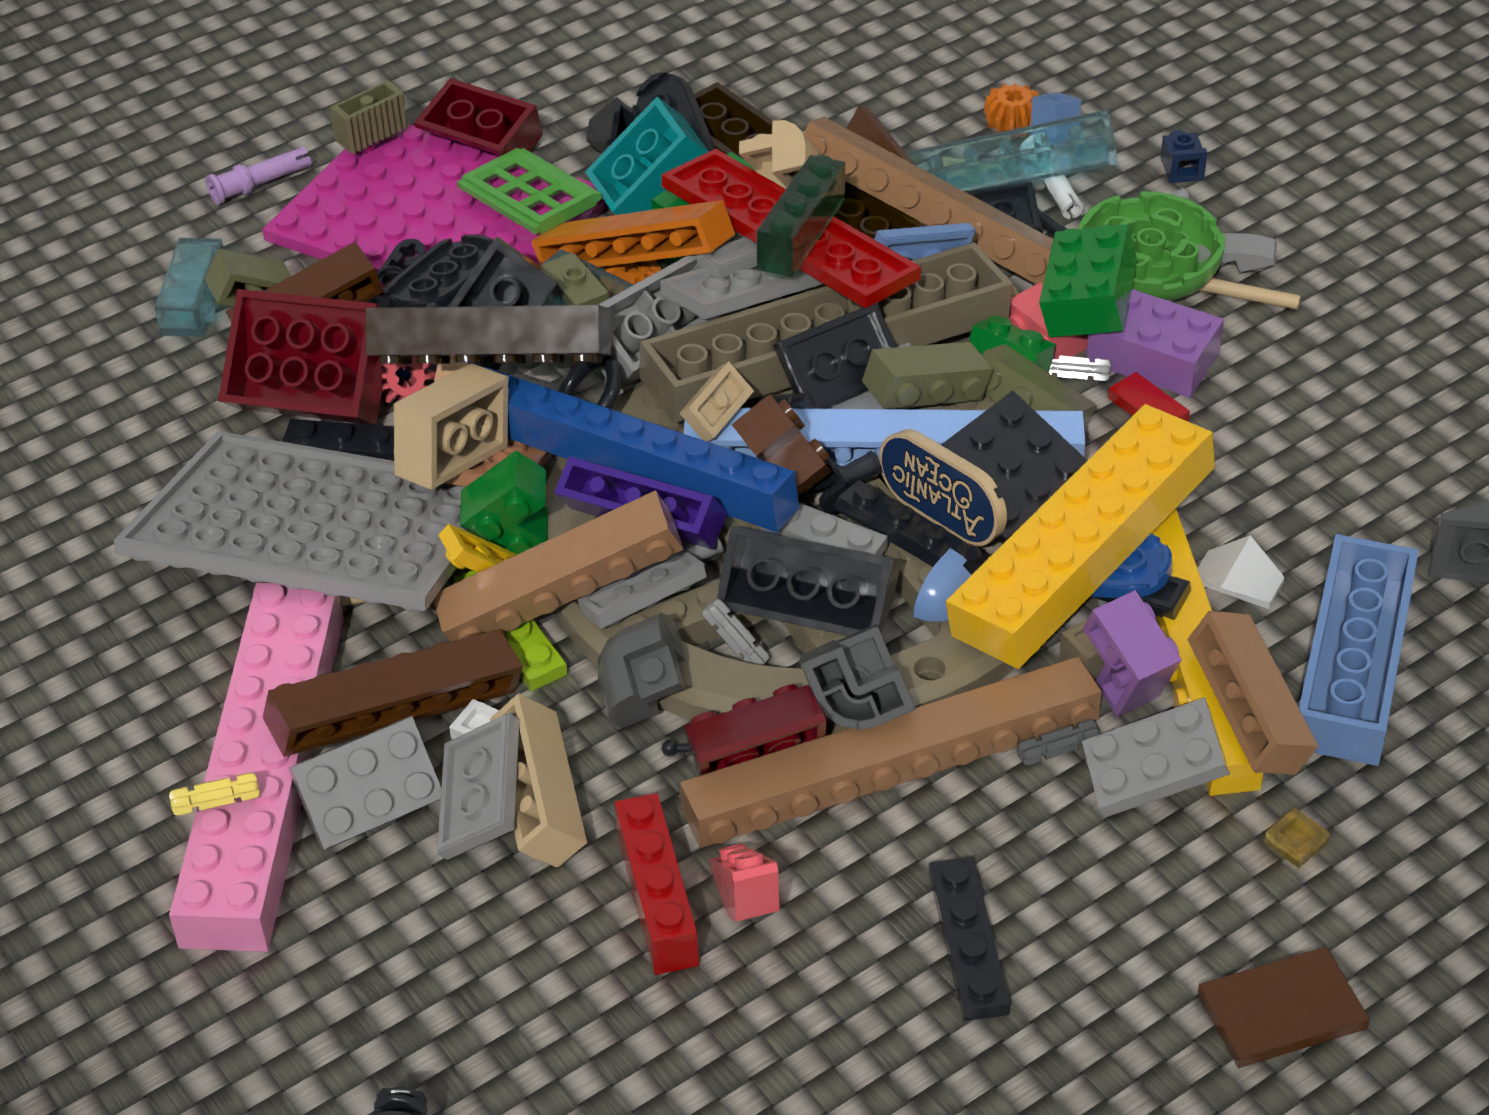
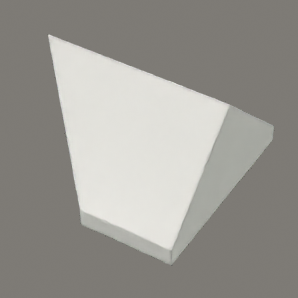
M1251 535L1208 550L1197 568L1204 587L1267 609L1272 605L1284 583L1282 573Z

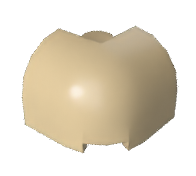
M786 120L772 121V134H759L751 139L739 141L740 156L757 173L796 195L803 193L807 200L812 202L814 201V194L824 188V167L819 151L796 124Z

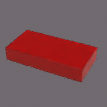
M1137 372L1108 388V399L1131 416L1146 404L1189 421L1190 410Z

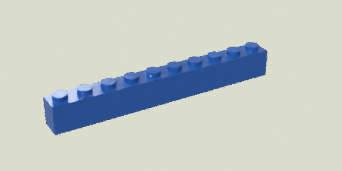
M481 366L508 376V439L568 459L570 456L713 496L727 511L728 516L776 533L799 509L795 472L793 470Z

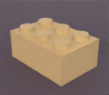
M471 363L394 403L395 475L432 490L505 449L508 441V376Z

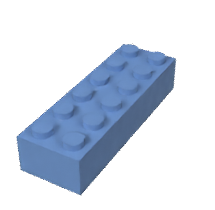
M1335 534L1299 709L1319 746L1314 753L1379 766L1419 549Z

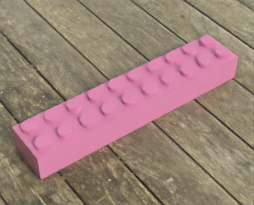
M256 583L204 783L227 777L234 781L237 780L236 775L252 772L257 777L260 791L259 797L247 801H242L241 797L235 798L234 804L199 811V807H197L169 913L177 945L180 949L269 951L302 806L301 798L288 767L312 758L314 749L283 757L262 716L268 690L275 689L281 684H293L315 678L323 673H332L344 621L340 596H328L323 592L307 589H289L284 585L274 583Z

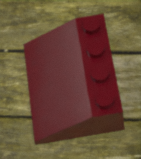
M237 289L218 401L243 410L376 425L382 393V365L379 364V357L366 355V308H379V305L376 303Z

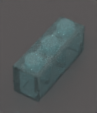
M179 238L155 305L161 336H205L209 322H213L215 319L216 303L205 280V276L217 250H224L222 239Z

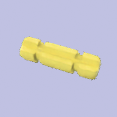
M249 772L236 775L237 780L234 781L227 777L194 785V790L188 791V787L173 789L169 795L174 815L180 816L193 813L192 808L199 807V811L234 804L235 798L241 797L242 801L256 799L259 797L260 792L257 777L254 773Z

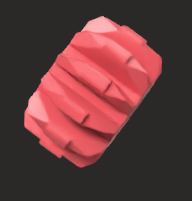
M412 357V365L381 364L383 366L382 392L387 390L384 400L391 403L398 395L399 401L428 386L425 380H433L436 373L425 369L432 364L417 363V357ZM405 366H409L408 371L412 374L407 381L402 378V382H399L400 378L396 375V371L400 367L405 370Z

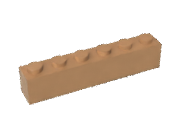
M655 490L440 590L434 599V604L442 633L450 642L468 638L475 633H487L501 629L502 633L511 631L519 627V625L540 615L551 613L558 607L579 597L588 596L605 585L627 578L644 567L666 560L670 555L683 550L671 511Z

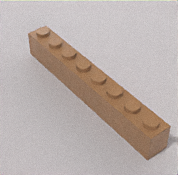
M826 117L809 121L804 134L818 149L824 170L928 226L970 223L976 229L972 243L975 242L991 260L1035 284L1044 283L1053 244L1052 238Z

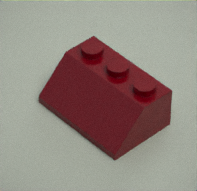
M452 78L448 79L414 122L415 128L500 156L516 148H524L530 152L543 136L536 105Z
M790 684L776 689L772 697L757 701L756 698H747L733 704L732 710L718 715L714 711L699 714L691 719V724L684 727L698 774L701 776L824 737L826 734V718L809 685L798 688L797 684Z

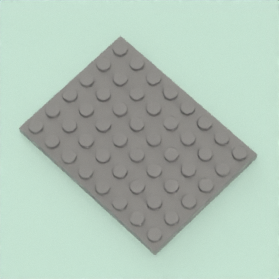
M217 431L114 539L115 554L132 557L137 561H155L170 564L175 568L187 567L204 570L213 575L225 574L242 577L251 582L280 584L289 589H307L323 592L325 595L333 597H351L361 599L370 604L383 603L400 606L408 611H426L457 568L445 556L447 550L438 534L448 523L465 530L460 527L461 490L464 487L444 483L431 490L396 476L394 461Z

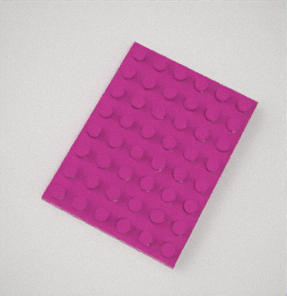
M408 124L407 129H402L401 132L397 131V134L391 138L374 142L373 145H369L364 151L350 153L344 149L262 229L265 241L320 260L356 241L374 267L376 274L396 245L405 239L419 240L427 252L442 240L452 238V243L461 241V236L468 234L483 235L493 240L499 237L540 265L531 243L534 238L540 235L539 233L533 234L462 191L457 186V181L462 179V175L500 157V155L415 128V126ZM518 166L507 171L515 177L527 173ZM495 177L486 183L497 188L507 182ZM574 177L580 180L581 182L585 183L586 185L592 187L593 189L597 190L592 182ZM540 179L529 184L539 191L550 186ZM520 190L508 195L518 202L529 197ZM564 193L552 197V199L561 204L573 199ZM602 198L597 202L596 206L566 222L598 218L608 205ZM542 203L531 208V210L540 215L552 210Z

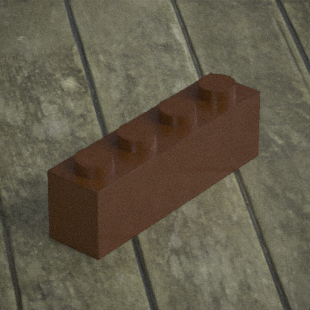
M355 241L263 292L366 302L383 293L384 290L374 267ZM234 307L225 311L230 322H232Z

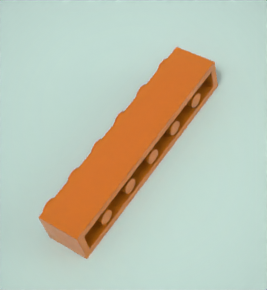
M718 200L564 222L540 234L531 243L540 266L573 252L587 268L711 253L734 236L735 232L724 201Z

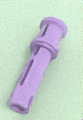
M301 146L293 151L248 167L238 164L233 166L231 171L221 175H207V189L214 203L220 205L224 203L226 198L240 193L243 195L250 194L254 186L311 167L310 156L303 158L308 151L304 146Z

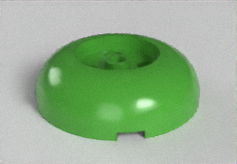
M1146 191L1140 192L1137 198L1121 200L1120 196L1117 195L1103 200L1084 215L1078 228L1086 229L1103 225L1128 224L1137 256L1132 289L1169 301L1191 295L1206 285L1217 272L1225 248L1224 233L1220 232L1216 226L1217 219L1208 210L1186 198L1161 192ZM1198 244L1205 246L1211 252V255L1201 263H1198Z

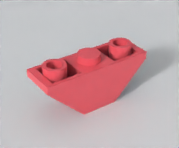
M745 844L719 849V857L709 859L717 888L729 918L737 922L780 911L779 871L776 861L753 850V848H746Z

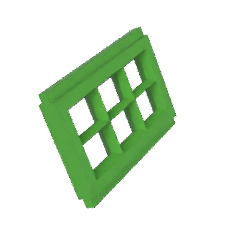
M516 148L462 175V179L457 181L459 189L533 234H543L596 206L597 202L602 199V194L524 148ZM518 166L527 173L515 177L507 171ZM498 177L507 183L494 188L486 182ZM540 179L550 186L539 191L529 184ZM520 190L529 197L518 202L508 195ZM564 193L573 199L561 204L552 199V197ZM542 203L552 210L540 215L531 210V208Z

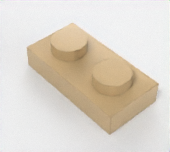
M728 361L714 372L679 414L702 440L708 442L716 437L754 390Z

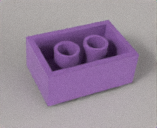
M1131 289L1124 330L1088 334L1086 358H1090L1089 362H1095V358L1108 359L1111 362L1110 371L1127 377L1137 372L1157 387L1191 398L1220 353L1224 319Z

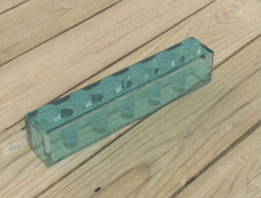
M1108 110L906 152L915 163L914 165L962 191L1032 182L1117 164L1115 137Z

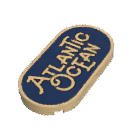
M912 429L894 433L882 442L879 451V462L883 471L882 476L889 490L901 503L931 522L942 526L946 531L966 543L975 546L986 545L1004 532L1007 524L1006 504L1003 497L998 499L997 494L993 490L997 488V485L986 472Z

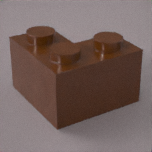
M769 394L731 424L758 459L795 472L798 498L832 472L824 463L830 458L829 454L816 438L811 442L806 440L800 432L806 425L785 399L777 403Z

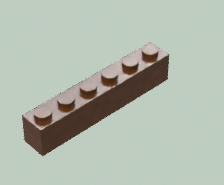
M501 629L487 633H475L468 638L449 643H437L430 648L411 653H399L392 658L381 661L361 663L354 668L335 673H323L309 680L293 684H281L275 689L268 690L262 718L283 757L368 734L409 716H413L414 720L468 706L473 699L483 702L514 693L523 665Z

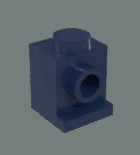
M1175 130L1169 135L1162 136L1160 159L1169 183L1204 180L1207 150L1202 147L1197 132L1186 133L1183 130ZM1179 161H1190L1192 167L1178 168Z

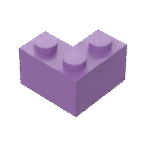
M1136 590L1093 609L1083 627V631L1105 663L1095 682L1117 717L1158 698L1182 661L1175 642L1171 638L1166 637L1156 622L1153 609L1149 604L1142 601Z

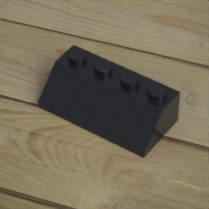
M731 525L717 598L721 599L730 611L846 636L875 624L881 633L894 600L902 559L744 526Z

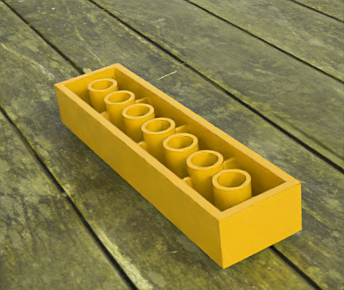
M1144 404L946 600L951 636L1019 670L1215 468L1213 432Z

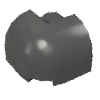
M659 613L622 629L606 641L598 657V681L607 714L611 722L621 729L659 714L656 700L685 688L678 663L687 659L676 622L666 614Z
M876 624L838 641L832 640L799 659L810 689L827 718L840 726L863 730L876 727L915 710L900 671L894 666Z

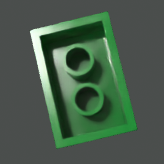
M1128 224L1103 225L1086 229L1071 228L1055 232L1039 300L1049 338L1124 330L1137 264V256Z

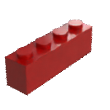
M658 793L614 801L617 837L654 975L699 966L697 930Z

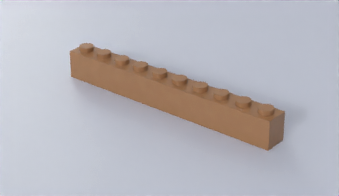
M1078 656L916 707L915 710L876 727L863 730L850 728L680 782L681 809L700 848L712 844H721L743 834L756 830H765L774 824L796 817H805L815 811L836 804H845L867 794L885 791L898 784L917 778H926L936 772L957 765H966L991 754L1009 751L1016 747L1019 741L1031 737L1039 740L1038 735L1068 725H1072L1075 728V723L1087 719L1097 721L1099 720L1102 691Z

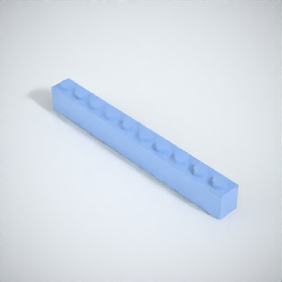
M739 408L716 437L708 442L757 458L731 425L751 408ZM793 409L806 425L800 430L806 440L811 442L816 438L835 465L839 464L841 467L867 454L869 451H873L879 461V451L882 442L888 436L906 429L918 431L941 445L986 411ZM1036 411L1084 456L1083 411ZM685 420L684 434L701 439Z

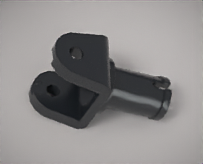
M873 451L867 452V454L842 467L839 464L835 465L832 459L828 458L824 463L832 472L809 490L816 491L831 486L821 494L818 501L825 513L838 512L834 508L839 495L858 480L865 482L877 475H881L883 473L882 467Z

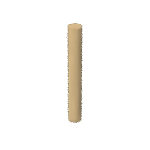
M1211 278L1206 285L1199 289V291L1298 310L1301 295Z

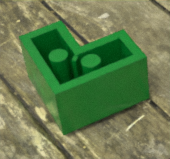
M515 450L461 490L460 527L515 554H520L547 541L548 508L545 507L546 469Z

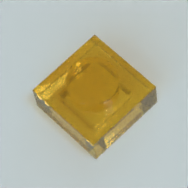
M1294 808L1266 831L1264 843L1294 866L1300 868L1328 845L1330 833Z

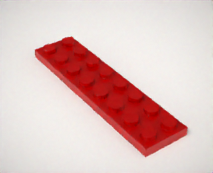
M717 149L661 174L662 187L690 204L723 200L732 227L736 232L864 308H868L921 280V266Z

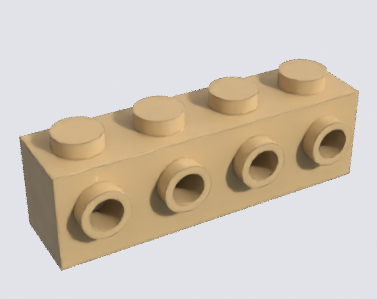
M518 693L490 718V721L510 712L519 719L514 820L518 851L529 855L535 860L543 861L558 868L587 843L557 712Z

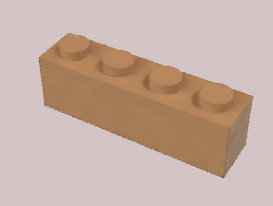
M1208 611L1187 640L1255 773L1296 775L1319 746L1250 614Z

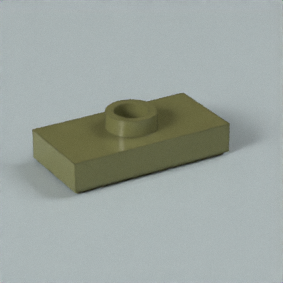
M573 252L541 265L542 268L561 280L554 290L567 305H598L610 298L607 289Z

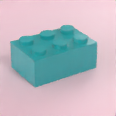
M656 97L585 173L597 191L602 194V198L615 215L652 210L651 199L666 191L662 187L661 174L709 151L685 118L659 97Z

